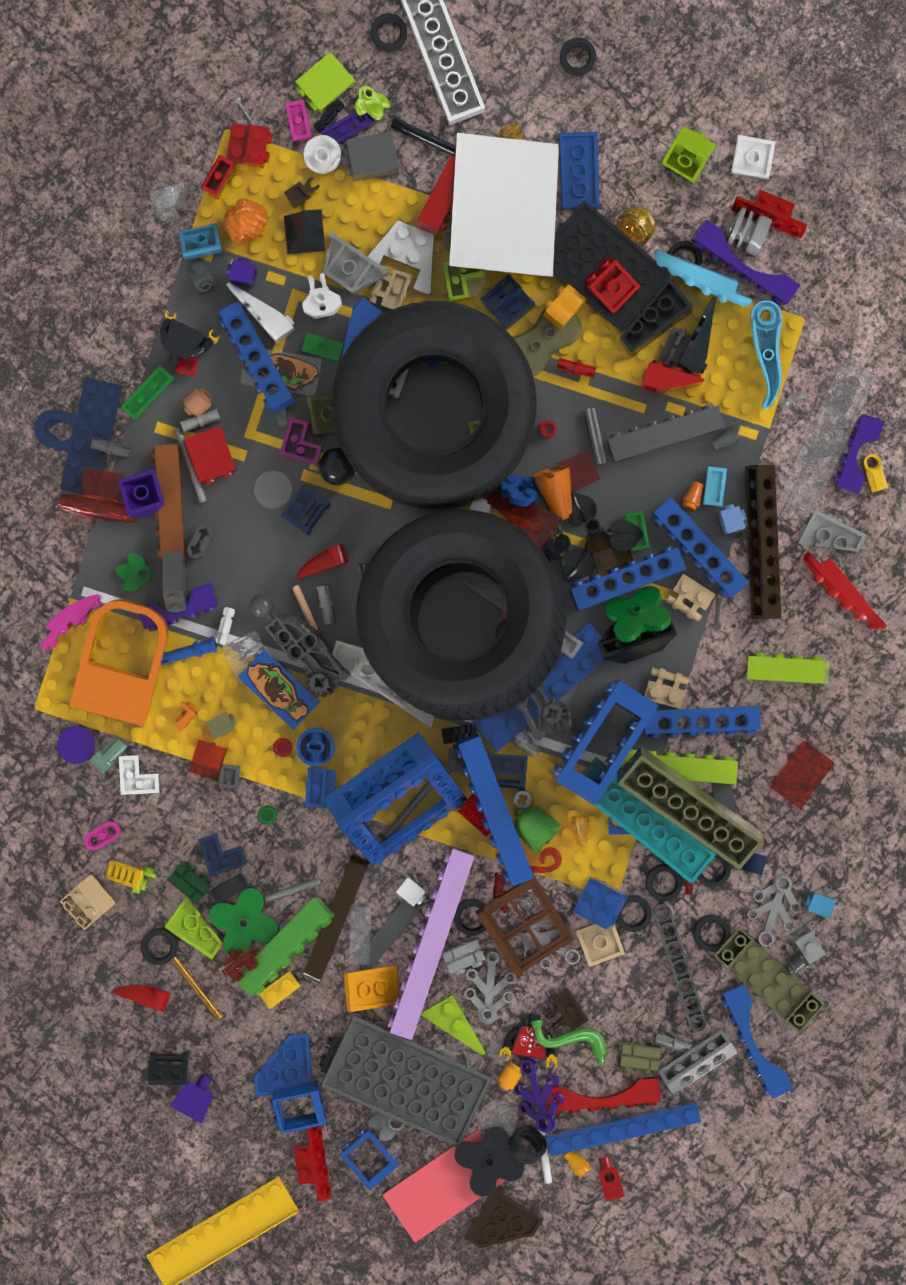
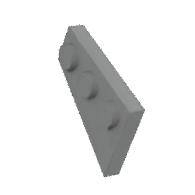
M815 509L798 544L858 552L867 534Z

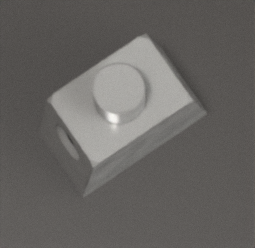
M806 925L789 934L809 965L826 955L813 932Z

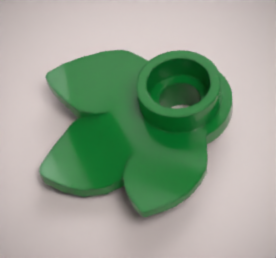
M128 553L129 564H123L115 569L117 575L125 580L123 590L136 591L141 585L149 584L153 579L151 568L146 566L144 559L135 553ZM142 572L147 573V577L145 579H142L140 576Z

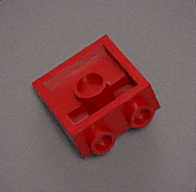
M232 123L226 158L236 164L264 168L265 163L269 162L270 152L267 151L268 144H272L273 133L270 132V128Z
M606 258L600 263V269L596 273L592 272L586 277L587 282L584 285L614 314L641 286L616 259Z

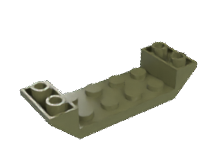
M740 927L714 954L722 964L799 1033L825 1006L818 997Z

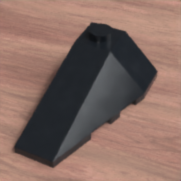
M713 296L676 366L689 374L690 372H695L703 375L708 365L705 361L708 354L716 298Z

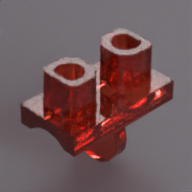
M230 948L228 950L230 956L226 958V961L231 964L222 970L223 974L229 975L235 982H239L245 977L240 969L243 965L249 971L259 966L255 958L257 955L255 950H248L242 954L244 952L242 948H239L237 951Z

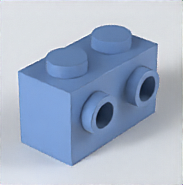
M734 504L723 506L721 511L717 513L723 535L745 529L744 521L746 520V515L743 509L740 510L739 506L734 507Z

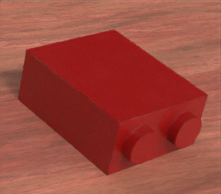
M221 426L184 439L200 483L209 485L216 482L215 478L221 476L228 478L234 475V471H237Z

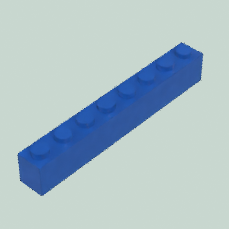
M476 733L456 741L457 747L454 748L458 759L462 758L464 765L461 766L465 777L469 776L471 783L468 786L472 795L476 794L478 801H475L478 811H482L485 817L482 819L485 829L490 830L491 836L489 840L492 847H496L498 854L495 855L499 865L503 864L505 869L502 874L506 883L510 882L512 886H516L533 879V873L480 736Z
M693 1100L546 1134L550 1156L699 1123L701 1119L697 1102Z

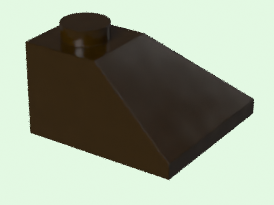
M603 532L598 537L591 538L589 543V550L594 559L597 573L634 561L630 550L624 552L617 551L610 544L611 536H607Z

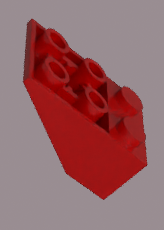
M653 360L652 363L649 362L646 366L640 388L659 394L701 386L705 379L701 378L699 373L690 372V374L682 372V368L676 366L667 368L664 367V363Z

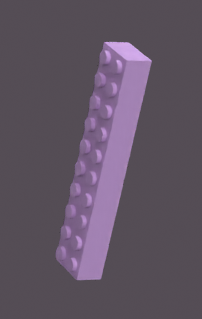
M452 847L451 851L447 850L444 862L447 863L446 868H441L438 880L441 881L439 887L435 886L432 894V899H435L434 903L428 906L425 916L428 917L427 923H422L419 935L422 936L421 941H416L413 954L416 955L414 960L410 959L406 971L409 972V976L403 979L400 989L403 991L402 996H397L394 1009H397L396 1014H391L388 1023L390 1033L410 1040L413 1038L475 857L472 853Z

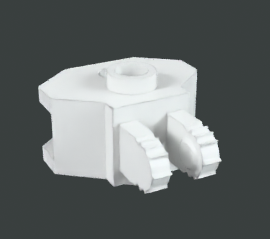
M321 273L319 276L322 288L315 289L312 275L308 276L311 290H309V296L302 303L304 313L315 319L335 315L342 306L340 295L330 291L326 285L324 273ZM325 306V310H320V307Z

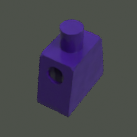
M202 1074L198 1082L190 1079L172 1101L170 1107L202 1124L214 1093L208 1089L212 1078Z

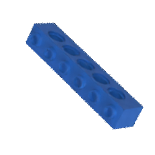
M239 300L218 311L221 316L218 319L223 329L228 328L230 332L227 335L232 345L236 344L239 348L236 352L240 360H245L248 364L245 369L250 378L254 376L257 381L254 383L259 394L264 393L266 399L263 401L268 410L273 409L274 413H277L295 403ZM236 322L242 323L240 328L233 329V325ZM244 339H251L248 345H242ZM253 355H260L257 361H250ZM262 371L269 372L265 378H261L259 375ZM271 387L278 388L275 394L268 393Z
M671 497L652 513L655 516L653 520L660 527L663 525L668 530L666 534L673 541L676 539L681 544L679 548L685 555L689 553L694 558L692 560L694 565L698 569L703 568L706 571V578L712 584L714 582L720 587L718 590L725 598L727 596L732 598L749 582ZM674 515L678 518L676 526H671L668 523L669 516ZM686 529L691 532L689 540H684L681 537L682 530ZM696 544L703 545L704 552L702 554L695 553L694 546ZM709 558L716 559V568L708 567L707 560ZM722 572H727L730 575L729 582L724 583L721 581L720 575Z
M671 546L661 550L662 554L658 556L652 553L643 557L645 561L637 563L636 560L626 564L627 568L619 570V567L608 570L609 574L602 577L601 574L590 577L591 581L584 584L583 581L572 584L573 588L569 592L576 610H583L686 570L679 549H673ZM659 559H664L667 562L666 569L658 567ZM641 566L648 567V576L641 575ZM624 573L631 575L630 583H625L622 580ZM606 580L613 582L614 587L612 590L605 588L604 582ZM589 586L594 587L596 590L594 597H590L586 593V589Z
M760 706L656 710L644 728V734H648V738L660 737L662 733H668V737H679V733H687V736H698V732H706V735H718L717 731H725V735L737 734V730H744V734H755L756 730H761ZM738 715H742L745 718V723L742 726H738L735 723ZM701 716L707 720L703 728L697 725V719ZM719 716H723L726 719V723L722 727L716 724V719ZM681 717L687 719L688 723L685 728H680L677 724ZM661 718L668 720V727L666 729H661L658 726Z

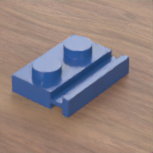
M308 768L305 807L327 808L322 799L335 791L336 770Z

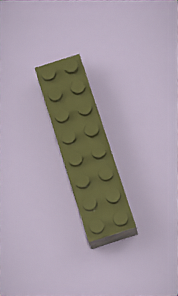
M643 747L636 751L617 774L618 785L739 870L764 842L761 831Z

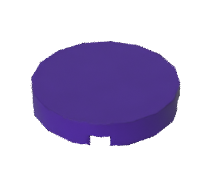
M71 726L65 729L57 740V750L60 757L71 764H81L88 761L95 751L93 734L81 726Z

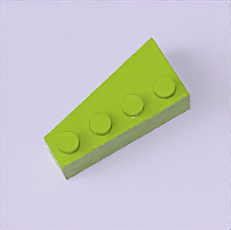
M754 653V656H748L747 679L828 684L830 662L823 660V657L811 656V660L803 659V655H792V659L784 658V654H773V657H765V653Z

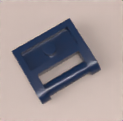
M303 484L281 516L307 535H310L315 523L326 508L329 509L331 504ZM315 501L319 502L318 508L307 523L303 525L301 523L303 517Z
M489 753V761L494 773L520 775V781L497 779L499 787L516 788L519 791H525L527 756Z

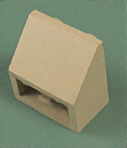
M92 874L60 900L64 909L71 914L83 930H86L116 904Z

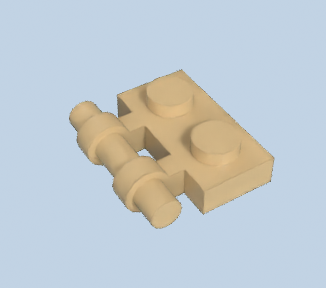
M394 269L392 276L387 275L375 282L374 287L371 288L369 293L371 294L369 302L376 304L378 297L383 298L382 307L393 310L402 306L412 275ZM384 281L389 282L386 292L380 291Z
M682 574L673 589L674 592L679 594L678 597L675 599L669 595L666 602L671 604L673 609H679L685 613L689 619L693 618L699 622L702 615L696 612L698 607L706 611L716 594ZM684 598L693 603L691 608L682 603Z
M652 667L650 675L656 676L657 680L656 682L648 680L644 696L653 702L681 709L686 691L679 689L680 683L688 685L689 678L682 676L683 674L678 672L674 674L667 672L663 668L656 669ZM663 679L674 681L673 687L662 684Z

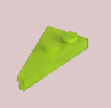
M453 994L421 1012L424 1018L480 1055L486 1054Z

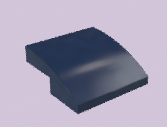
M510 274L480 298L506 330L535 306V302L522 290L521 286Z

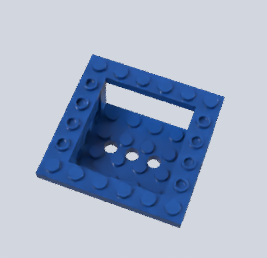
M613 680V682L606 684L602 691L605 693L602 699L598 698L592 707L595 709L591 716L587 715L582 722L584 725L582 731L579 732L577 730L572 738V741H574L571 748L566 747L561 755L564 758L561 764L556 763L551 771L553 774L552 778L556 782L594 806L601 798L659 706L627 686L621 680ZM615 703L637 718L630 720L626 727L628 732L625 736H620L615 744L618 746L616 751L609 753L605 760L607 765L604 769H599L594 777L597 781L594 782L573 768Z
M417 732L322 800L337 821L336 823L339 828L374 866L382 863L391 853L399 851L405 843L413 841L422 831L430 829L436 821L447 817L449 812L461 807L468 799L421 734ZM427 778L443 800L380 844L366 822L371 820L380 809H387L393 800L402 798L411 787L419 786L423 779Z

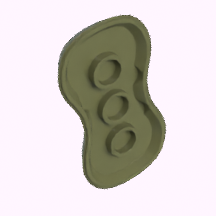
M543 310L536 324L531 329L513 337L522 349L533 376L538 375L545 368L549 358L557 350L573 344L579 338L582 324L576 313L559 330L543 316L545 312Z

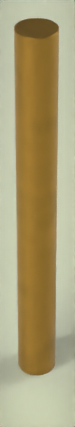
M175 956L171 962L218 1021L223 1015L178 957Z

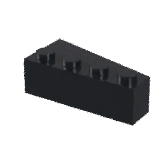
M670 276L651 301L642 309L638 317L634 319L620 336V343L631 358L693 312L692 304Z

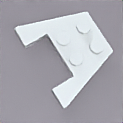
M397 221L368 257L379 265L383 256L420 270L413 289L430 295L434 234Z

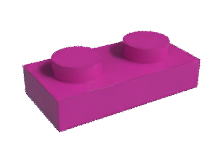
M304 100L285 103L293 142L311 139L312 135Z

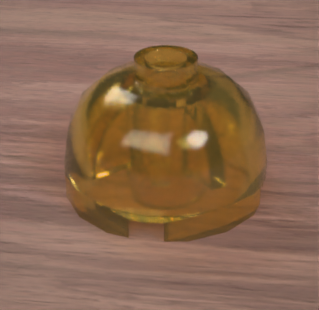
M633 206L625 210L618 217L620 219L618 227L621 232L631 239L632 237L637 240L636 244L644 245L654 235L656 223L653 213L649 209Z

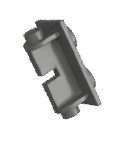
M674 327L658 361L664 363L669 368L677 366L691 335L687 334L683 329Z

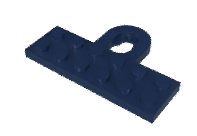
M85 377L77 414L49 410L38 417L35 423V435L39 442L48 448L68 452L60 490L98 498L108 455H106V452L91 449L90 446L93 436L110 442L122 395V385ZM69 423L73 429L72 435L67 440H59L49 432V427L52 424Z

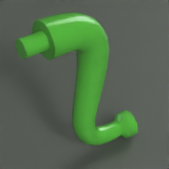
M543 1020L531 1021L536 1039L542 1046L557 1048L574 1042L588 1041L591 1045L592 1055L597 1056L598 1064H605L604 1054L608 1053L605 1041L598 1031L591 1028H580L548 1039L542 1033L541 1026L543 1025Z

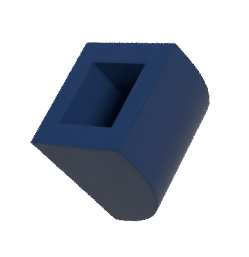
M754 853L741 869L762 875L767 856Z

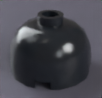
M342 448L327 450L319 460L318 469L321 477L325 482L333 486L345 485L355 476L356 471L347 460Z

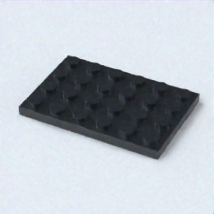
M585 200L555 233L553 276L565 286L569 284L586 298L585 303L621 334L663 286L669 276H671L664 267L658 266L657 262ZM606 258L616 259L641 286L614 314L584 285L587 282L586 277L592 272L596 273L600 269V263Z

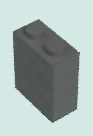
M391 132L346 139V146H343L344 157L349 159L347 172L348 176H352L353 182L398 174L399 167Z
M182 551L163 552V595L167 612L177 613L186 611V568Z

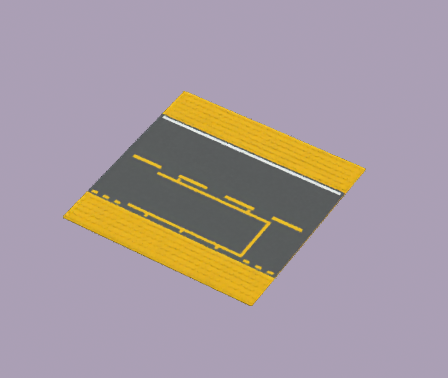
M226 129L223 133L214 163L219 155L227 157L231 132L229 129ZM268 144L267 151L270 152L269 162L265 163L264 168L235 163L237 170H234L235 173H232L233 176L230 177L231 180H228L229 183H226L227 186H225V190L219 196V200L203 193L192 229L216 223L223 253L185 261L184 257H182L165 312L169 311V317H173L174 313H176V321L206 334L207 337L209 332L214 330L211 336L216 338L220 335V338L205 354L198 357L200 361L195 378L177 373L176 367L167 363L172 352L165 350L161 343L160 328L165 319L164 312L140 386L159 366H162L175 380L136 420L131 417L129 418L121 442L122 446L131 447L127 459L119 456L116 457L68 603L69 606L78 600L99 594L103 597L100 600L102 602L100 607L109 601L121 599L143 605L156 601L161 607L166 609L163 595V562L161 558L157 557V546H160V538H156V527H159V519H155V513L151 516L128 517L118 480L156 469V462H152V450H155V445L178 444L174 431L182 429L180 421L195 417V415L190 416L183 409L185 406L183 399L192 389L203 388L212 398L210 400L211 406L206 412L217 409L220 421H215L204 425L202 429L199 427L186 433L182 429L184 438L221 426L237 471H234V475L228 478H223V476L215 478L216 482L205 485V483H201L207 501L200 503L180 449L186 560L184 561L186 568V604L190 600L193 588L211 583L219 606L215 607V611L204 614V611L196 613L197 617L187 620L185 617L178 619L179 622L169 626L167 624L168 640L165 652L193 645L197 640L199 642L208 640L212 636L216 639V636L219 635L218 628L221 617H224L223 610L225 607L235 610L234 617H231L233 621L229 635H226L228 638L226 645L216 643L218 653L211 652L204 654L200 658L194 656L161 665L147 723L144 726L69 706L90 623L96 611L92 610L88 614L90 618L83 626L81 624L75 626L71 622V629L65 635L61 634L57 639L59 643L52 651L35 703V709L221 770V764L241 766L240 777L306 798L308 768L336 770V790L417 732L421 734L449 772V748H453L456 742L443 744L441 729L473 724L474 719L452 720L434 716L432 726L429 728L351 674L347 680L339 681V686L337 689H333V694H327L325 698H322L321 694L316 697L320 703L293 730L238 678V675L265 649L307 690L311 688L310 685H305V682L309 681L305 676L308 671L307 667L300 660L292 661L265 629L269 625L264 618H259L252 614L250 610L252 598L258 594L268 595L272 598L274 603L273 611L277 617L281 615L288 616L290 613H293L297 617L301 616L302 620L306 621L292 590L293 587L299 585L319 631L330 646L329 651L331 654L333 653L336 640L362 648L356 623V603L360 586V572H358L357 564L366 562L368 565L379 547L394 532L407 523L438 511L452 509L470 510L472 502L447 509L415 508L383 496L369 486L357 472L349 483L342 486H333L325 482L317 466L280 456L287 427L279 428L277 413H274L273 409L268 410L263 401L266 399L264 393L259 394L254 385L257 382L255 377L250 378L243 367L246 361H241L236 352L239 350L236 344L232 345L227 336L230 334L228 328L223 329L218 320L221 318L218 311L238 301L226 285L230 282L228 275H226L228 264H232L233 259L238 260V257L248 259L250 263L256 264L258 272L254 288L237 284L233 285L279 311L284 317L288 315L295 323L292 325L295 330L277 345L240 302L269 355L280 353L299 358L317 367L319 376L315 378L313 383L304 386L302 390L298 388V390L292 391L287 388L295 403L286 407L288 423L290 417L309 422L305 398L332 394L336 372L343 356L341 352L339 362L302 352L306 334L310 333L345 343L352 306L358 299L361 301L365 298L369 301L370 290L374 287V284L359 293L353 294L324 274L329 290L340 295L341 308L335 315L318 319L304 313L302 303L309 296V290H311L308 276L312 275L314 278L315 289L322 288L319 276L323 273L324 265L327 261L326 253L330 245V233L333 232L368 256L397 221L421 229L417 227V220L430 195L379 178L353 182L352 176H348L347 168L338 166L330 173L319 174L310 170L305 164L304 154L275 144ZM313 176V181L309 182L310 186L315 187L319 184L320 187L314 192H309L311 198L295 209L284 195V192L299 181L304 186L307 180ZM239 199L253 200V202L263 205L268 211V217L266 218L268 223L264 227V232L259 235V239H254V241L247 245L236 244L232 239L227 238L222 228L226 211L236 206V202ZM321 209L326 251L287 254L284 216L300 211ZM448 214L446 218L448 223L444 230L452 228V215ZM442 231L437 236L434 235L430 295L413 289L420 270L383 256L380 265L388 267L389 276H392L394 269L412 275L402 306L422 301L450 302L443 263L450 262V250H446ZM204 259L216 286L208 291L198 293L187 266ZM484 270L486 277L467 280L470 300L454 303L476 309L503 327L480 298L510 274L521 286L522 290L535 302V306L506 330L514 337L531 329L536 324L548 301H554L557 298L555 295L562 286L564 288L566 286L554 276ZM672 275L670 278L692 304L693 312L632 358L620 343V336L622 334L589 305L584 303L576 312L582 324L579 338L573 344L557 350L549 358L545 368L538 375L533 376L537 397L534 429L521 461L511 474L533 478V474L548 468L549 470L555 469L556 466L569 465L571 491L588 496L595 501L597 514L594 519H597L600 522V526L604 527L605 530L610 529L612 523L625 520L624 514L643 510L650 548L631 552L633 559L637 563L645 561L643 557L652 553L658 556L662 554L661 550L672 546L673 549H679L686 567L684 571L616 596L632 599L636 592L643 587L654 586L658 588L662 597L659 606L669 611L677 635L662 651L624 664L607 660L603 661L556 701V705L560 700L563 701V705H573V713L577 725L575 733L577 730L579 732L582 731L584 727L582 722L587 715L591 716L595 709L592 707L598 698L602 699L605 693L602 691L608 682L621 680L644 696L648 680L653 682L657 680L656 676L650 675L652 667L656 669L663 668L667 672L674 674L678 672L683 674L682 676L689 678L714 598L706 611L698 607L696 612L702 615L699 622L693 618L689 619L679 609H673L672 605L667 603L666 600L669 595L675 599L678 597L679 594L674 592L673 589L682 574L713 593L717 592L718 584L716 582L712 584L706 578V571L703 568L698 569L692 562L694 558L689 553L685 555L679 548L681 544L676 539L673 541L666 534L668 530L663 525L660 527L653 520L655 516L652 513L671 497L728 558L736 532L723 535L717 515L722 507L703 505L707 468L711 466L727 469L723 506L734 504V507L739 506L740 510L744 509L746 503L745 466L758 465L805 322L803 317L781 310L783 321L779 340L782 382L774 403L768 409L762 408L767 392L766 383L756 356L751 332V310L758 302L752 301L751 305L746 307L731 301L720 302L718 296L713 294L705 295L700 288L694 285L689 286L684 283L683 278ZM384 281L380 291L386 292L389 282ZM712 296L715 297L708 354L705 361L708 365L703 375L701 374V378L705 379L702 385L659 394L641 389L640 386L646 366L649 362L652 363L653 360L658 361L673 328L683 329L692 337ZM378 297L376 304H371L379 309L383 315L390 309L382 307L383 298ZM325 306L320 307L322 311L326 309ZM768 310L762 311L761 319L763 321L770 320L771 313ZM236 322L233 325V329L240 328L242 323ZM244 339L242 345H248L251 339ZM559 357L574 362L578 360L582 364L597 367L594 379L579 374L575 376L571 372L556 369ZM426 361L409 368L399 399H395L392 395L388 394L386 413L392 429L406 444L421 451L442 452L459 446L471 436L468 422L481 419L482 399L473 379L461 368L448 362H443L434 368H430ZM394 382L392 387L396 388L397 383ZM271 387L268 393L274 394L278 388ZM713 404L714 407L719 406L725 425L724 429L615 463L613 462L607 440L611 439L610 435L618 432L624 435L629 433V429L638 426L640 429L647 427L648 423L654 421L663 423L666 422L665 418L673 415L679 418L684 416V412L694 409L695 412L702 411V407ZM589 408H594L606 457V462L603 464H596L585 416V410ZM551 420L555 423L557 433L553 435V438L546 439L539 435V424L542 421ZM309 425L305 442L322 446L321 456L329 449L341 448L336 433L311 436ZM728 426H734L741 439L736 444L716 450L711 440ZM693 482H699L704 485L699 508H696V511H689L681 506V500ZM303 484L331 504L329 509L326 508L315 523L310 535H307L281 516ZM501 484L492 492L481 497V499L488 500L487 504L491 505L490 514L514 524L531 537L543 552L547 550L544 546L554 538L549 521L555 522V519L558 518H553L540 492L535 503L534 501L531 502L529 506L514 505L509 502L510 499L506 496L504 499L500 493ZM315 501L301 520L303 525L307 523L318 508L319 502ZM671 515L668 518V523L671 526H676L678 518ZM568 519L559 520L563 534L567 535L571 541L570 547L567 550L579 549L583 553L586 544L585 537L587 536L585 522L580 526H574ZM202 524L212 527L214 535L205 554L199 559L190 557L187 553V548L196 529ZM206 528L205 530H200V533L202 534L200 538L201 541H203L205 536H210V533H208V528ZM686 529L682 530L681 537L684 540H689L691 532ZM198 542L196 547L192 546L193 555L201 553L199 549L200 542ZM339 544L344 545L349 563L297 579L296 574L311 558L330 547ZM702 544L694 546L695 553L702 554L704 552ZM588 548V552L586 555L591 556L590 550ZM128 553L140 555L144 559L145 565L153 571L152 581L149 584L141 585L136 591L123 590L125 580L121 579L115 571L117 567L129 564ZM563 556L559 560L553 559L550 565L560 582L565 605L569 610L566 613L565 631L575 636L590 623L603 638L610 626L616 624V621L610 620L605 612V605L609 600L577 611L569 592L573 588V581L564 578L562 569ZM709 558L707 560L709 568H716V559ZM659 559L658 567L666 569L667 562L664 559ZM626 564L618 566L619 570L627 568ZM594 565V568L592 572L589 574V577H593L598 574H601V576L603 577L608 575L609 573L608 570L597 573V570ZM641 566V575H649L648 567ZM142 572L140 574L141 578L145 579L147 577V573ZM624 573L622 580L625 583L631 582V575ZM452 575L440 579L426 592L419 606L417 617L419 635L426 649L440 657L455 660L471 658L486 651L497 640V626L501 622L506 621L501 609ZM611 580L604 582L607 590L613 589L614 584ZM329 585L331 602L334 603L332 608L336 622L323 625L321 608L318 606L320 604L318 590L316 588ZM591 587V591L586 593L588 596L594 597L596 590L594 587ZM686 598L682 600L683 604L690 608L692 607V602ZM120 608L109 610L101 618L91 661L149 677L159 640V631L157 629L150 632L149 629H144L139 613ZM283 632V638L288 641V633ZM309 635V641L315 644L314 637ZM295 647V653L300 656L301 650ZM314 653L323 666L336 671L327 657L323 658L322 654ZM331 674L321 679L319 682L323 684L324 680L328 678ZM663 679L662 684L673 687L674 681ZM680 683L679 689L685 690L686 685ZM182 701L185 703L189 701L196 707L195 712L198 715L182 731H179L174 726L177 723L175 719L182 712L187 713L180 703ZM614 703L573 769L582 774L595 757L607 765V762H605L610 752L616 751L618 747L615 745L621 735L625 736L628 732L626 727L630 720L637 717ZM656 703L657 705H659L656 710L678 709L660 703ZM552 711V712H551V717H552L553 719H556V718H557V717H556V714H557V713H555L554 711ZM224 712L232 713L237 722L234 725L236 729L214 740L205 722ZM538 717V718L535 719V722H536V724H537V726H538V728H539V717ZM661 718L658 726L661 729H666L668 727V720ZM527 726L497 752L476 727L477 734L480 736L484 748L488 749V759L489 753L528 757L525 792L531 797L530 805L542 807L562 825L554 838L548 844L544 843L541 847L542 850L537 854L519 837L531 871L585 889L590 877H596L620 890L636 838L632 835H608V816L598 807L552 778V769L556 763L561 764L564 759L561 755L566 747L571 748L574 741H572L575 733H560V729L556 726L554 733L546 732L541 740H536L530 727ZM308 729H324L335 740L334 756L322 766L314 767L307 765L297 754L296 745L298 738ZM643 730L632 749L638 750L640 747H643L648 751H657V755H664L669 739L668 733H662L660 737L648 738V734H644ZM279 738H286L292 744V751L286 757H279L273 751V744ZM449 772L468 799L472 795L468 786L471 783L469 776L465 777L463 772ZM494 773L496 779L520 781V775ZM424 778L419 786L411 787L405 796L393 800L387 809H380L371 820L391 826L428 782V779ZM434 787L399 829H402L443 800ZM500 787L514 824L517 818L515 813L520 809L514 803V796L519 792V789ZM520 794L517 803H522V805H525V800L528 799V797L526 795L523 796V794ZM459 808L453 809L447 817L436 821L430 829L418 834L497 861L495 854H498L496 847H492L489 840L491 833L485 837L458 812Z

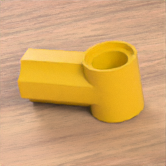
M876 454L863 456L861 466L865 471L871 492L888 488L881 467L880 457ZM870 457L875 460L873 468L867 465V460Z

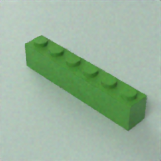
M313 897L250 961L234 980L248 995H260L265 990L264 986L268 982L274 981L279 975L278 972L282 968L288 967L295 955L303 952L307 942L313 941L318 936L317 932L332 922L331 918L334 916V913L320 898Z

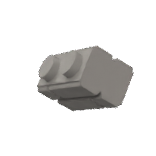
M477 937L442 951V956L449 973H454L455 976L466 972V967L472 965L473 968L484 964L483 960L486 959Z

